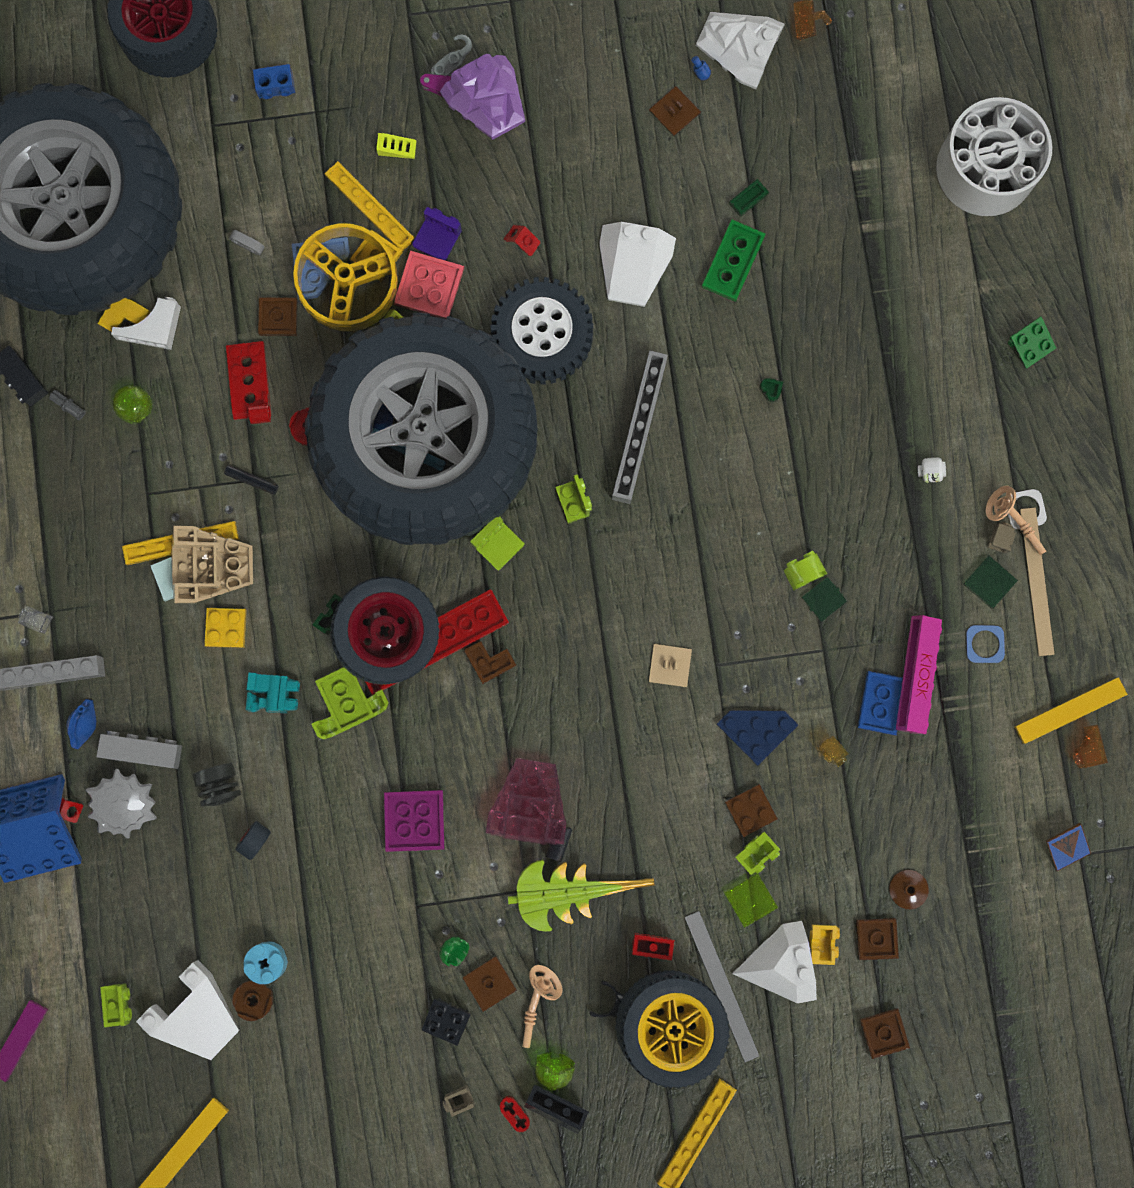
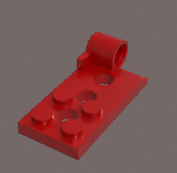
M264 341L226 345L233 419H250L251 424L271 422L272 414ZM246 358L252 359V364L248 367L242 365L243 360ZM248 376L254 378L251 385L244 384V379ZM250 394L255 395L253 403L246 402V397Z

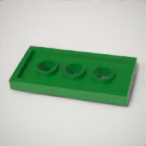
M731 220L702 284V288L736 302L766 234ZM743 240L746 243V247L739 248L736 242ZM736 257L739 263L732 265L729 262V258ZM723 273H728L731 275L732 279L730 281H724L721 278V275Z

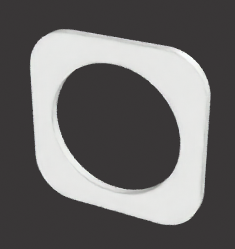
M1035 489L1016 492V499L1021 496H1029L1036 500L1039 505L1038 526L1044 524L1047 516L1041 493ZM1008 514L1010 524L1013 526V528L1020 529L1021 527Z

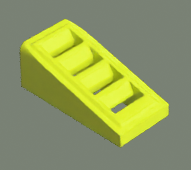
M378 133L377 154L378 156L415 159L417 141ZM384 142H387L386 148L383 147ZM392 143H395L394 149H391ZM399 144H402V151H399ZM407 144L410 145L409 152H406Z

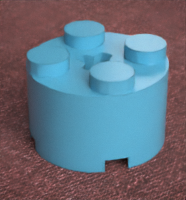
M270 941L252 947L244 959V973L250 980L258 984H269L282 976L287 968L288 962L284 949L279 944ZM264 959H268V960H267V963H268L269 965L266 966V967L264 966V963L262 962Z

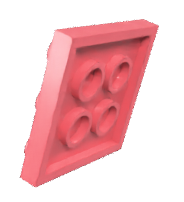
M410 251L394 305L447 319L453 307L464 266Z

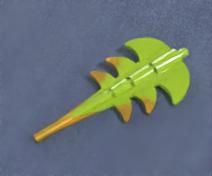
M539 860L531 863L522 871L517 881V895L508 896V904L518 903L523 920L530 927L546 932L552 931L547 920L549 909L553 908L555 914L562 921L573 924L574 921L570 915V905L572 903L576 904V907L584 916L591 918L589 899L634 888L654 886L655 884L654 878L625 881H587L585 863L577 868L573 881H568L565 875L567 862L559 864L553 870L550 882H545L542 876L544 860Z

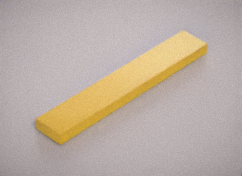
M338 161L324 173L402 252L414 241L415 238Z
M235 521L199 529L208 533H215L217 536L226 539L239 540ZM173 535L122 546L125 564L132 565L172 556Z
M1118 677L1015 726V729L1022 743L1026 744L1128 694Z
M720 1078L718 1079L658 1180L657 1184L662 1188L680 1187L737 1090Z
M213 1098L139 1188H165L229 1110L216 1098Z

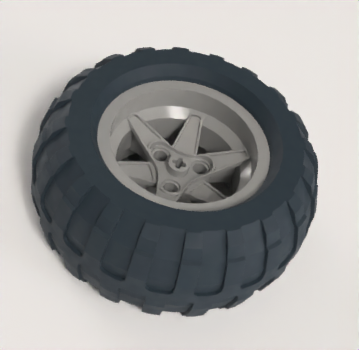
M42 83L33 86L32 90L22 93L14 91L3 96L4 101L0 102V294L20 303L26 308L44 312L49 310L62 315H78V312L89 310L94 312L110 309L113 303L124 298L129 300L139 293L138 289L150 278L155 279L163 269L162 262L166 258L167 253L173 251L177 241V222L181 221L182 199L179 194V176L162 140L147 120L139 113L129 109L124 102L104 92H101V94L95 93L83 85L69 83V85L54 86L50 83ZM71 160L62 175L54 167L56 163ZM96 164L107 173L110 186H86L85 179ZM38 175L43 186L28 187ZM78 182L77 186L72 187L74 183ZM50 199L47 204H44L45 200ZM96 205H107L100 218L89 227L84 209ZM38 208L43 212L29 234L22 223L20 209ZM64 221L78 235L68 240L49 242L56 229Z
M413 313L412 317L395 320L394 317H388L380 320L379 325L365 332L360 330L354 333L348 339L349 343L338 354L334 352L324 365L325 370L319 381L315 382L309 397L310 406L305 419V435L307 437L309 461L322 489L342 514L365 531L404 545L445 544L450 540L475 534L494 518L501 516L508 509L509 504L518 492L524 487L537 449V416L532 391L512 355L499 346L496 340L488 333L469 327L462 320L448 316L447 319L431 317L428 313ZM422 383L415 406L394 393L408 385ZM438 385L452 391L465 405L437 411ZM384 404L398 423L373 433L376 415L381 405ZM424 408L432 409L429 415H423L422 410ZM467 420H472L470 442L466 451L462 454L445 433ZM402 432L409 433L408 438L405 440L399 439V435ZM440 439L442 443L440 446L435 447L432 445L433 440ZM387 446H406L404 472L400 473L387 465L376 450ZM428 451L436 453L454 464L441 473L417 477Z

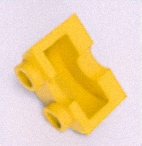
M812 925L809 935V947L813 964L835 965V958L839 957V948L835 946V940L840 937L839 927L836 925Z

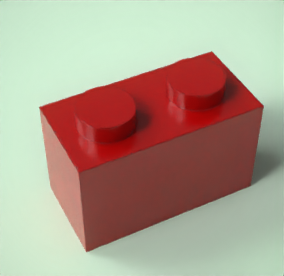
M634 933L631 953L637 956L672 961L675 940L668 937Z

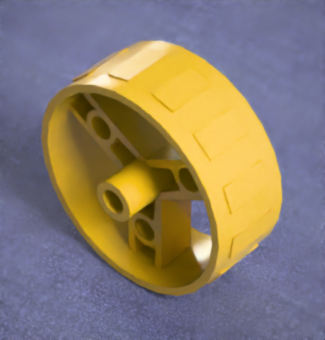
M341 223L326 226L316 231L304 242L295 259L293 277L299 300L312 317L328 328L339 331L365 329L377 323L392 306L398 285L395 261L385 243L375 233L362 226ZM352 236L372 243L382 253L349 265L341 261L322 243L332 238ZM322 256L329 257L326 263L319 262ZM307 259L335 282L329 318L314 310L303 295L301 279ZM333 264L337 265L334 271L335 275L329 270ZM371 265L378 267L375 272L368 271V268ZM364 269L366 274L356 279L354 271ZM392 274L391 286L382 304L371 314L361 319L349 321L354 291L357 286ZM339 287L342 291L348 293L347 297L339 296ZM344 302L346 307L343 310H339L336 308L337 304Z

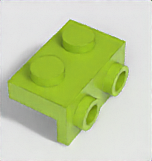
M126 983L100 987L104 1027L128 1025L132 1019V1010L128 1007L130 990L127 988Z

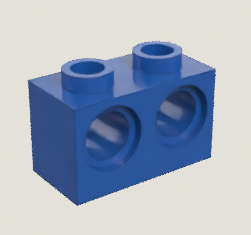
M290 64L253 70L255 89L259 99H270L273 96L280 95L289 96L292 93H296ZM282 80H287L284 84L280 83ZM264 83H269L265 87L262 86Z

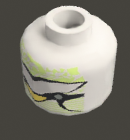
M939 457L925 458L922 460V465H918V475L923 477V481L926 483L940 482L943 480V477H946V464Z

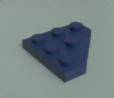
M729 711L716 724L757 766L798 726L785 711Z

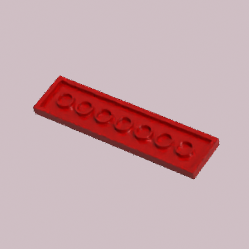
M491 589L438 617L440 629L438 644L433 657L423 669L509 624ZM402 636L398 641L400 644H404L406 639ZM383 647L382 653L384 655L388 654L389 649L387 647ZM366 682L372 695L397 684Z

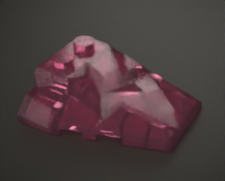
M517 758L502 790L489 811L485 833L522 842L564 845L567 824L563 811L556 764Z

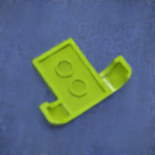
M344 667L315 681L331 714L326 719L312 723V727L319 738L328 739L387 710L389 702L383 690L366 698L357 677Z

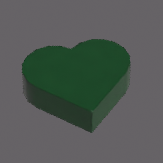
M771 378L762 380L760 390L765 393V397L769 402H776L779 399L783 381Z

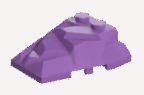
M485 54L455 70L451 74V80L446 82L440 90L442 97L453 111L456 109L462 114L464 119L472 121L476 128L492 140L525 122L515 71L506 56L496 55L492 57L490 54Z

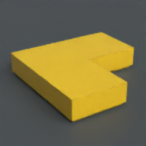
M124 298L111 304V308L105 310L97 324L112 332V328H119L124 319L137 324L144 320L151 312L131 299Z

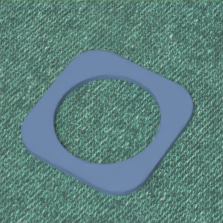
M975 625L968 628L966 632L967 657L971 662L999 663L1004 659V631L1001 627ZM979 631H990L998 638L999 649L994 656L982 658L974 652L972 639Z

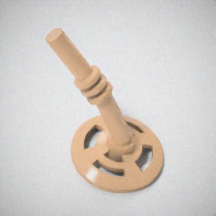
M1010 486L998 488L991 495L986 505V516L988 519L999 521L1009 514L1021 527L1020 531H1023L1022 534H1025L1024 537L1030 540L1039 555L1045 553L1046 550L1034 534L1035 530H1032L1033 527H1029L1030 523H1027L1013 507L1016 501L1015 490ZM1006 492V496L998 499L1000 495Z
M542 965L534 966L529 972V979L534 992L528 1011L525 1012L527 1016H525L526 1020H524L525 1031L522 1045L525 1048H530L533 1025L536 1024L534 1020H536L535 1016H537L535 1011L540 996L548 1000H557L562 995V985L559 978L552 970ZM535 972H541L544 975L537 977Z

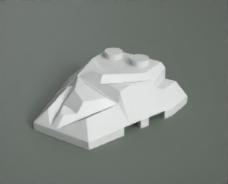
M710 12L696 46L712 60H717L725 71H730L739 83L757 89L767 61L785 24L763 16Z

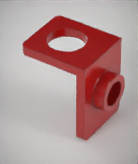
M513 225L504 238L506 242L516 243L528 256H532L540 244V241L525 226ZM517 230V233L513 237H511V235Z
M62 798L59 812L63 820L76 823L83 805ZM74 806L76 808L75 814L68 817L67 810Z

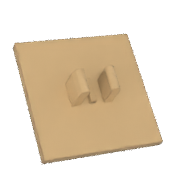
M654 644L649 682L687 687L692 649Z

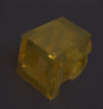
M830 736L816 748L818 752H824L822 756L828 763L832 762L838 767L847 760L845 757L849 754L834 736Z

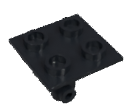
M434 998L422 1031L458 1046L471 1013H468L467 1009L457 1008V1005L454 1007L451 1005L452 1003L448 1004L441 1000V998Z

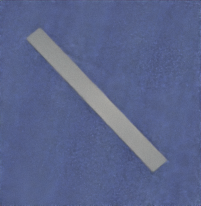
M698 911L686 916V922L715 992L725 1008L730 1028L744 1061L747 1062L759 1057L700 912Z

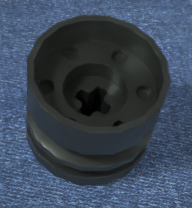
M233 763L214 766L192 774L195 787L205 786L206 789L199 793L198 797L208 796V799L200 802L201 807L221 805L242 795L241 790L231 792L232 788L239 786L238 782L229 783L228 779L236 775Z

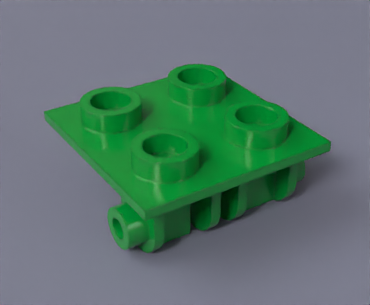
M1042 316L1012 335L1008 341L1010 347L1015 346L1026 369L1056 349Z

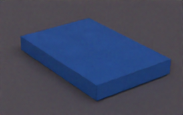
M867 671L857 728L894 736L897 735L896 724L903 678Z

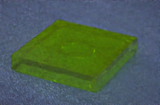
M759 874L751 876L724 893L744 928L778 908Z

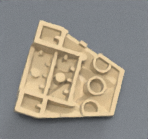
M173 526L172 590L174 603H197L253 584V551L251 545L230 538L226 539L212 532L208 533L199 530L195 526Z

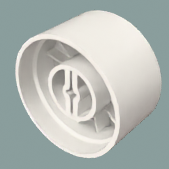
M1002 97L989 98L973 104L957 119L939 151L936 169L938 181L943 192L957 207L974 215L996 216L1013 210L1024 201L1049 167L1052 156V140L1048 127L1036 111L1014 99ZM954 136L969 143L968 150H954ZM1025 158H1030L1032 167L1023 165ZM1007 179L1014 191L999 192V185Z

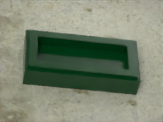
M756 179L730 200L729 205L742 217L768 196L769 191Z

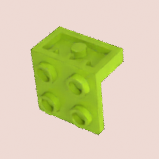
M576 474L573 476L572 482L555 487L568 524L589 517L592 503L589 496L585 497L586 487L582 478L579 479Z
M500 516L494 518L470 541L471 545L498 571L524 546V542L503 523V519Z

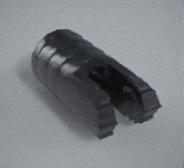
M561 824L556 825L545 857L562 862L572 833L570 827L564 829Z

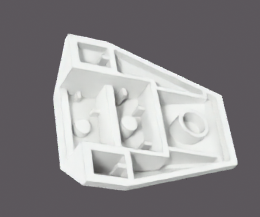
M626 222L603 225L599 244L608 300L645 307L673 257L676 238L659 228Z

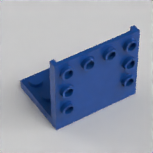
M62 774L0 790V876L4 883L81 864L82 858L59 812L65 783Z

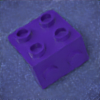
M427 207L424 211L425 221L413 241V247L431 257L446 261L462 232L461 224L455 217H447L440 210Z

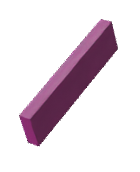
M30 1000L0 1051V1079L4 1082L9 1080L48 1011L47 1008L33 1000Z

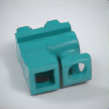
M248 672L247 690L249 692H247L246 711L254 713L265 708V712L287 713V711L298 709V699L289 698V692H299V681L290 679L288 676ZM252 693H264L267 694V697L258 698L256 695Z

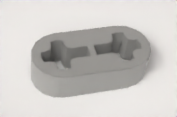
M233 230L229 237L233 243L259 256L265 248L260 242L237 230Z

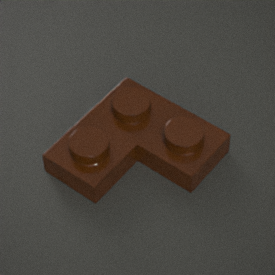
M480 641L464 650L482 684L516 667L508 649L490 658Z

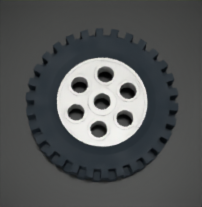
M539 277L533 278L534 283H529L528 279L523 280V286L520 287L519 283L514 285L513 291L508 289L505 292V298L501 296L499 306H495L494 315L491 318V336L499 346L512 355L525 379H530V383L535 384L536 380H539L540 384H546V380H550L552 384L556 383L557 378H560L561 381L566 379L568 373L570 376L573 375L575 369H580L582 366V361H586L593 341L592 313H589L590 308L588 304H584V297L582 295L578 297V291L575 288L570 290L569 284L564 282L563 286L560 285V280L554 279V282L551 283L549 282V277H544V282H539ZM536 308H542L544 312L541 314H537L534 312V310ZM554 314H559L562 316V318L560 320H554L552 319V316ZM526 319L529 321V324L522 326L519 322ZM539 326H545L547 327V330L545 332H539L537 328ZM557 332H563L565 336L559 339L555 336V334ZM526 337L533 340L530 344L523 343V339ZM542 344H549L550 349L542 350L540 346Z

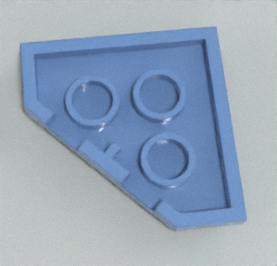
M348 237L330 239L322 243L323 246L344 263L350 259ZM304 243L292 244L294 264L299 249ZM322 256L319 262L326 263L329 257ZM307 259L302 271V292L305 299L318 298L332 279ZM333 264L329 269L334 275L336 264Z

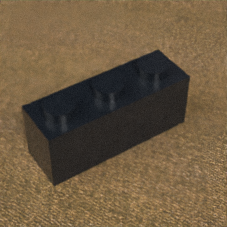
M9 345L0 352V375L3 374L6 380L4 382L11 390L13 388L16 390L17 394L15 396L22 404L27 403L29 406H33L49 393L14 348Z
M535 1084L524 1105L525 1108L576 1134L581 1131L589 1111Z

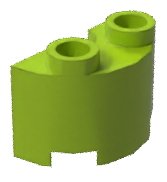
M814 551L803 555L804 559L799 562L795 559L786 564L788 568L783 571L793 590L827 574L817 553L815 554Z
M762 832L760 836H756L735 858L750 875L754 872L758 874L766 867L764 863L768 859L773 861L780 855V848L765 832Z

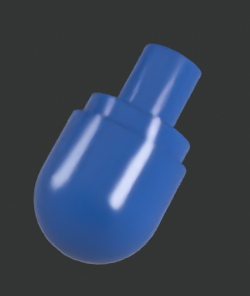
M698 56L693 57L691 61L694 64V73L700 80H707L711 75L709 66L703 60L700 61Z

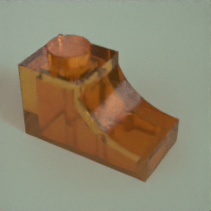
M1098 725L1084 727V740L1078 749H1074L1075 754L1073 757L1076 765L1079 768H1088L1108 763Z

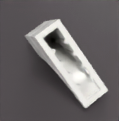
M158 298L154 309L144 320L129 327H113L111 335L116 340L171 350L181 307L173 298Z

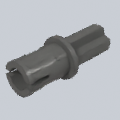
M57 390L50 394V400L59 405L62 411H67L77 420H81L84 417L86 411L73 403L71 398L68 399Z

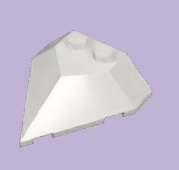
M802 921L782 924L741 966L732 972V974L795 1003L817 1000L816 979L811 952Z

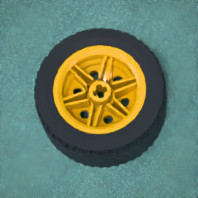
M657 971L638 979L639 981L635 982L629 988V991L624 994L625 996L621 999V1005L618 1006L619 1009L616 1014V1036L624 1056L643 1078L658 1086L685 1088L688 1085L698 1084L702 1079L705 1080L720 1065V1061L724 1058V1054L727 1051L726 1047L729 1044V1020L721 1000L700 980L680 971ZM678 1006L684 1007V1011L682 1013L677 1012ZM662 1008L664 1013L660 1016L657 1015V1010ZM692 1023H695V1024H696V1028L693 1029V1030H690L688 1027H689ZM672 1026H675L678 1029L675 1030V1034H672L669 1031L670 1029H672ZM651 1027L656 1028V1032L653 1035L649 1034ZM682 1041H686L688 1043V1047L686 1049L681 1048ZM667 1044L668 1049L666 1051H662L661 1047Z

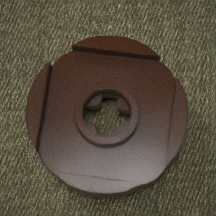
M252 980L246 981L235 990L232 1004L240 1018L246 1021H256L270 1012L273 1006V992L267 984H258ZM255 995L258 1003L251 1006L248 997Z

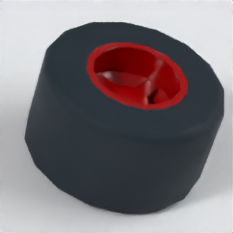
M255 821L243 835L235 850L248 860H252L268 839L271 831Z

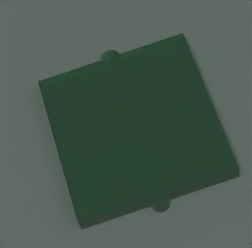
M828 577L801 597L810 608L809 611H813L821 622L848 602L839 591L840 588H836Z

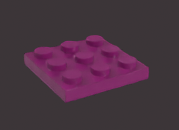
M443 790L384 793L385 852L445 849Z

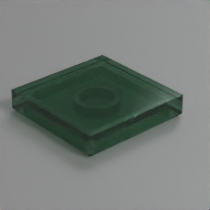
M988 555L963 585L987 606L994 609L1018 580Z

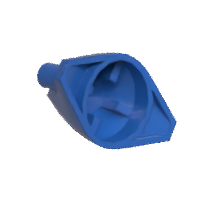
M86 699L68 717L66 728L71 747L74 749H79L95 731L96 715L93 700Z

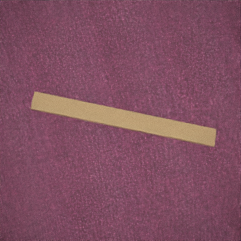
M1036 508L1020 509L1021 517L1027 523H1030L1029 527H1033L1032 530H1035L1034 534L1040 541ZM1024 537L1038 655H1054L1042 555H1039L1030 540Z

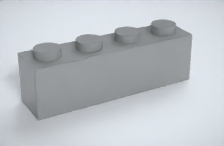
M108 731L107 735H100L97 752L98 758L179 768L182 745H176L177 741L165 739V743L157 742L158 738L146 737V740L138 739L139 735L133 734L120 737L119 732Z

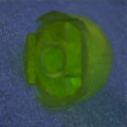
M125 385L114 394L112 406L116 415L124 422L131 424L140 423L151 413L152 399L141 387Z
M550 1052L542 1053L537 1056L535 1063L537 1080L548 1090L552 1091L568 1085L574 1074L575 1062L563 1054H559L560 1058L551 1057L552 1053Z

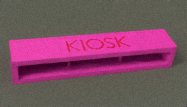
M924 615L912 616L896 730L914 734L927 733L931 697L934 689V675L937 668L939 639L942 631L941 619Z

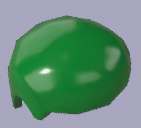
M460 937L447 939L440 948L439 957L441 961L447 966H450V964L458 966L468 954L469 943Z

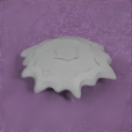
M115 769L111 779L103 778L97 787L87 788L86 792L91 797L88 806L92 808L88 818L97 821V832L109 831L112 835L123 834L126 839H129L132 830L141 829L144 822L155 820L157 817L151 811L155 801L149 796L152 784L142 785L138 782L135 774L125 777L120 773L119 769Z

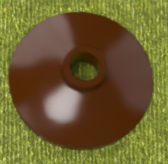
M903 870L892 878L889 892L896 905L911 910L924 904L928 897L929 887L926 879L920 873L913 870ZM910 886L914 889L912 894H909L907 891Z

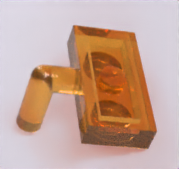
M802 0L794 3L796 38L798 40L816 36L815 20L822 19L826 25L831 24L832 19L824 10L814 12L813 0Z

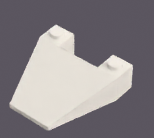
M197 960L179 976L192 990V993L169 1016L155 1004L136 1022L149 1036L212 1060L240 1029L212 973Z

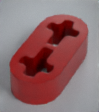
M504 1097L500 1102L501 1113L517 1132L526 1131L530 1125L528 1114L514 1097ZM506 1101L513 1103L512 1109L515 1111L514 1113L510 1109H504ZM516 1115H518L520 1119H526L524 1127L522 1125H516L518 1122L517 1118L515 1117Z

